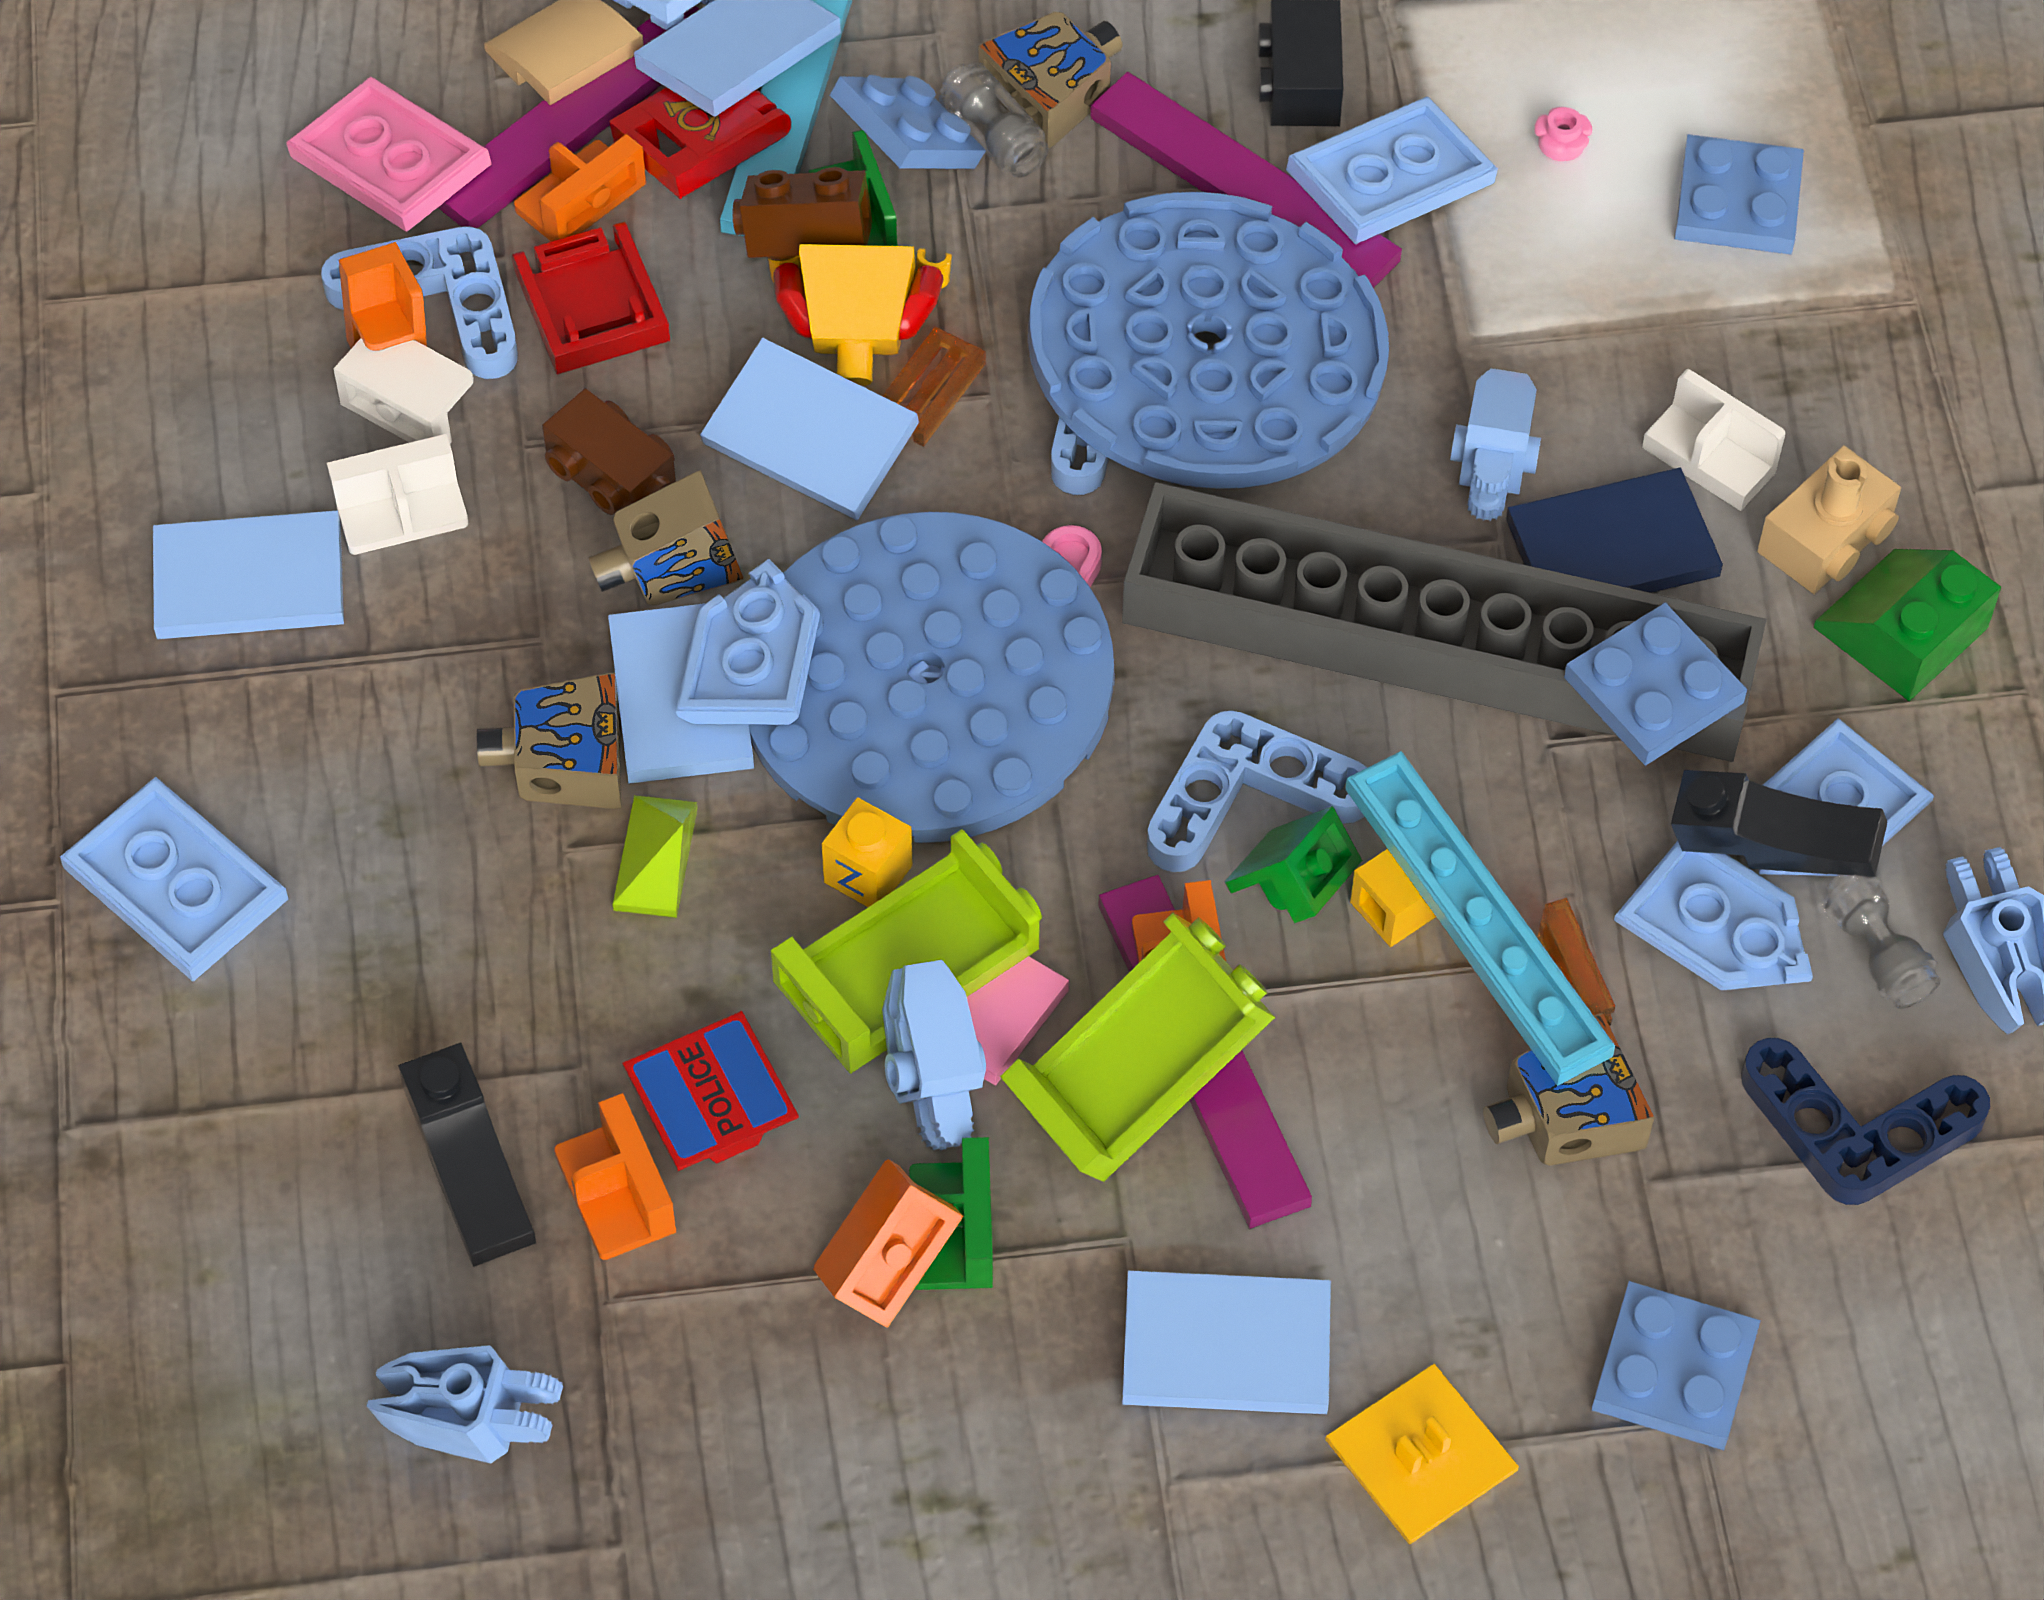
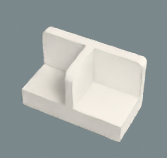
M360 338L334 367L340 404L409 443L447 434L449 443H451L447 413L474 382L472 371L414 339L374 351L368 349Z
M1686 369L1678 378L1673 404L1645 433L1642 448L1674 469L1681 467L1685 476L1742 511L1776 473L1785 438V430L1692 370Z
M447 434L327 462L335 504L339 512L348 550L353 555L468 526V516L458 486L453 454Z

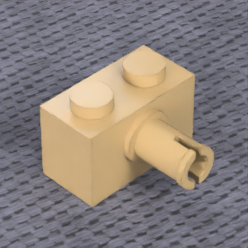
M1843 445L1766 516L1757 552L1812 594H1815L1830 579L1833 578L1837 582L1842 580L1855 566L1859 559L1860 551L1870 542L1879 545L1889 536L1899 519V516L1894 512L1901 487Z

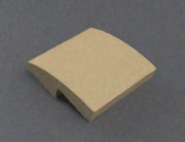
M558 0L484 43L485 51L518 86L527 81L549 105H552L632 58L634 52L643 47V37L624 17L601 0Z

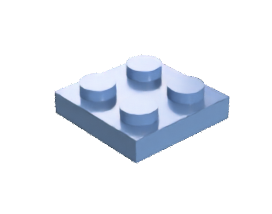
M840 76L830 93V96L899 168L975 169L986 152L970 134V126L960 117L949 113L934 98L936 95L934 89L917 77Z
M1688 134L1684 150L1674 240L1792 255L1796 237L1804 149Z
M1666 602L1567 663L1564 675L1568 683L1645 766L1742 705L1747 693V688Z
M1629 1281L1591 1410L1724 1450L1760 1320Z

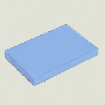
M714 0L635 51L636 69L715 117L841 34L840 17L811 0Z
M1428 96L1289 155L1286 171L1354 244H1358L1494 184L1498 170Z
M762 337L700 436L703 444L858 521L919 424L917 413Z
M338 510L153 525L154 630L157 639L344 624L341 522Z
M704 604L608 615L629 784L754 769L748 724H692L677 717L675 712L698 608Z
M154 777L60 856L63 868L192 982L289 900L286 888L157 777Z
M1128 1271L1122 1405L1327 1414L1329 1406L1331 1280Z

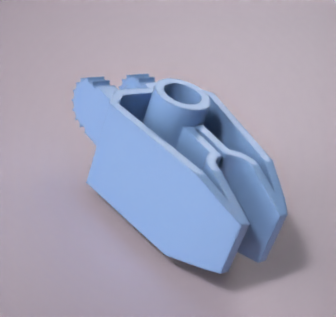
M1493 368L1486 371L1476 381L1468 426L1456 424L1450 460L1462 462L1459 485L1470 487L1468 511H1471V515L1476 516V519L1480 518L1483 521H1491V519H1497L1498 516H1502L1507 493L1519 494L1523 472L1535 474L1541 438L1529 436L1537 390L1528 374Z
M2001 847L1985 850L1983 854L1985 874L1988 877L1993 896L1981 897L1970 863L1967 862V859H1964V856L1947 860L1946 877L1957 912L1950 918L1943 936L1979 1006L2000 1029L2009 1034L2024 1024L2017 989L2021 992L2036 1025L2044 1024V895L2029 886L2019 888L2013 867H2011L2007 856L2008 854Z
M943 960L906 965L903 968L894 969L890 976L882 1008L888 1053L885 1058L887 1083L899 1104L913 1102L917 1127L921 1128L919 1135L922 1136L921 1141L927 1144L926 1147H932L933 1150H945L952 1146H960L962 1138H972L971 1132L974 1131L972 1129L974 1122L971 1121L973 1112L969 1091L983 1087L986 1072L985 1054L980 1042L976 1038L966 992Z
M491 1345L413 1352L386 1363L378 1368L376 1372V1377L391 1394L399 1396L368 1400L366 1407L384 1427L417 1446L491 1464L508 1452L510 1442H534L535 1444L536 1442H547L552 1429L551 1421L534 1412H520L521 1403H558L563 1385H561L562 1382H559L557 1378H553L552 1375L509 1370Z

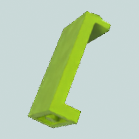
M961 829L951 836V852L945 858L811 945L802 949L795 939L790 937L771 950L773 982L849 1074H851L887 1050L882 1008L892 970L903 968L906 965L943 960L968 997L1039 950L1041 911L1027 890L1022 887L1015 890L1002 875L1001 864L994 852L983 842L976 845L967 833Z
M1175 913L1170 914L1163 922L1171 933L1034 1065L1018 1058L1000 1076L1078 1170L1104 1182L1275 1018L1260 1001L1268 993L1264 986L1243 965L1239 964L1234 970L1219 954L1226 947V944L1199 917L1191 924Z

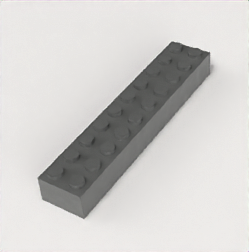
M1157 482L1154 483L1125 576L1122 623L1617 736L1564 678L1566 665L1666 602L1747 688L1745 701L1742 705L1673 749L1729 762L1734 761L1767 619Z

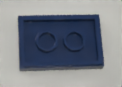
M1681 467L1515 505L1507 509L1506 521L1524 565L1649 593L1716 578L1721 575L1723 563Z

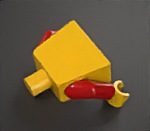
M800 244V256L783 261H775L768 258L776 301L796 334L812 339L814 352L837 354L836 374L860 386L872 383L873 355L898 354L901 340L915 337L937 305L941 289L949 283L952 254L950 253L945 254V260L942 262H929L925 259L926 249L919 248L915 266L913 246Z

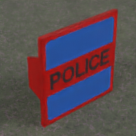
M743 1011L622 1063L678 1171L707 1158L716 1164L758 1146L764 1133L799 1118L794 1105Z

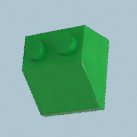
M1893 549L1815 621L1813 628L1906 700L1910 701L1988 629L2001 586L1953 550Z

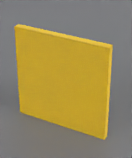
M1432 1364L1326 1435L1325 1438L1326 1442L1409 1545L1517 1472L1519 1468L1435 1364Z

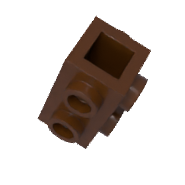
M831 167L816 173L788 174L781 170H769L758 175L748 176L742 199H735L733 202L734 231L736 235H744L748 258L767 257L775 261L788 260L795 256H800V244L867 246L873 223L865 170L846 171L842 168Z
M586 388L542 424L546 449L545 460L550 469L562 480L570 481L572 479L589 492L594 503L606 514L614 515L617 511L676 482L675 457L668 444L655 434H645L630 422L625 412L617 404L609 400L603 402Z

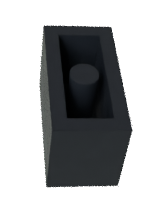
M1271 0L1270 22L1259 23L1258 58H1269V67H1260L1259 102H1270L1271 126L1340 127L1344 90L1340 0Z

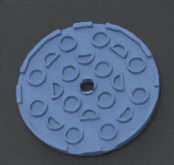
M1175 192L1131 200L1124 203L1123 211L1110 215L1100 221L1092 217L1076 228L1060 243L1059 252L1048 264L1047 268L1041 270L1033 291L1028 320L1030 360L1036 379L1046 399L1058 416L1087 444L1115 462L1149 477L1183 486L1225 489L1266 485L1289 479L1327 461L1341 451L1360 432L1370 418L1378 402L1387 370L1389 337L1385 314L1369 279L1365 274L1357 275L1342 258L1343 249L1326 234L1307 222L1299 227L1285 219L1272 215L1273 206L1243 197L1206 192ZM1202 331L1213 332L1223 341L1214 344L1213 349L1209 350L1208 344L1199 341L1194 334Z
M920 512L900 514L866 522L834 535L808 551L783 573L785 579L818 608L820 618L799 718L790 725L748 724L751 744L761 763L774 781L795 801L800 798L806 804L825 814L827 822L836 825L855 799L859 797L911 826L915 843L951 841V836L961 829L969 837L980 835L1021 819L1057 795L1064 788V780L1077 768L1084 758L1089 760L1099 743L1109 719L1108 710L1115 683L1113 644L1108 623L1100 603L1078 571L1059 553L1024 531L991 519L960 513ZM920 661H924L927 665L936 666L939 669L941 667L944 668L943 674L939 679L926 684L916 682L909 676L908 672L911 667Z

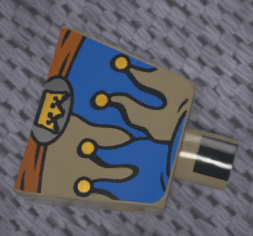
M1052 12L979 45V84L991 89L992 96L1048 150L1091 113V105L1110 88L1111 61L1109 58L1122 50V41L1117 30L1107 21H1102L1088 31L1083 32L1064 13Z
M701 470L617 511L613 516V521L622 544L588 557L602 592L637 579L645 600L649 605L662 604L744 579Z
M604 673L519 690L514 694V727L477 729L479 767L514 765L519 797L526 801L609 809L621 808L620 721L615 673Z
M1603 1013L1594 1015V1017L1615 1045L1612 1058L1558 1086L1531 1049L1518 1055L1511 1062L1507 1082L1510 1098L1483 1107V1116L1487 1130L1496 1144L1528 1134L1540 1161L1549 1166L1634 1152L1647 1148L1655 1117Z

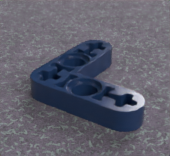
M1765 1038L1752 1045L1746 1055L1741 1072L1742 1085L1754 1103L1824 1191L1835 1201L1845 1205H1859L1870 1201L1974 1139L1981 1132L1991 1107L1990 1096L1985 1087L1977 1080L1965 1075H1952L1939 1080L1865 1125L1860 1126L1800 1050L1791 1042L1781 1038ZM1763 1062L1772 1069L1779 1066L1784 1067L1785 1073L1782 1081L1775 1074L1762 1076L1760 1071ZM1787 1089L1791 1096L1786 1103H1782ZM1949 1100L1955 1106L1966 1103L1971 1107L1967 1117L1960 1111L1954 1112L1942 1119L1939 1130L1937 1129L1934 1121L1941 1118L1944 1114ZM1805 1108L1817 1109L1827 1116L1830 1121V1128L1819 1134L1806 1132L1797 1125L1794 1114ZM1897 1127L1910 1128L1920 1135L1923 1140V1147L1913 1153H1904L1891 1145L1887 1133ZM1872 1149L1874 1150L1877 1158L1867 1165L1862 1181L1855 1174H1850L1846 1177L1840 1174L1843 1162L1850 1168L1858 1167L1869 1160Z

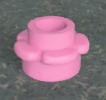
M1568 107L1552 108L1548 115H1541L1537 119L1535 134L1539 137L1538 143L1543 154L1553 160L1569 161L1577 158L1589 144L1588 136L1592 134V125L1585 115L1579 114L1576 110Z

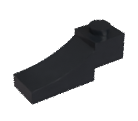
M1684 770L1671 820V826L1682 851L1744 855L1749 869L1876 877L1888 823L1882 808L1837 804L1789 794L1752 782L1748 779L1746 773Z
M457 1043L398 1065L403 1089L425 1141L428 1157L473 1267L536 1244L534 1230L514 1183L485 1105L484 1096L462 1043Z

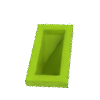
M634 795L613 900V911L677 918L697 815V802Z

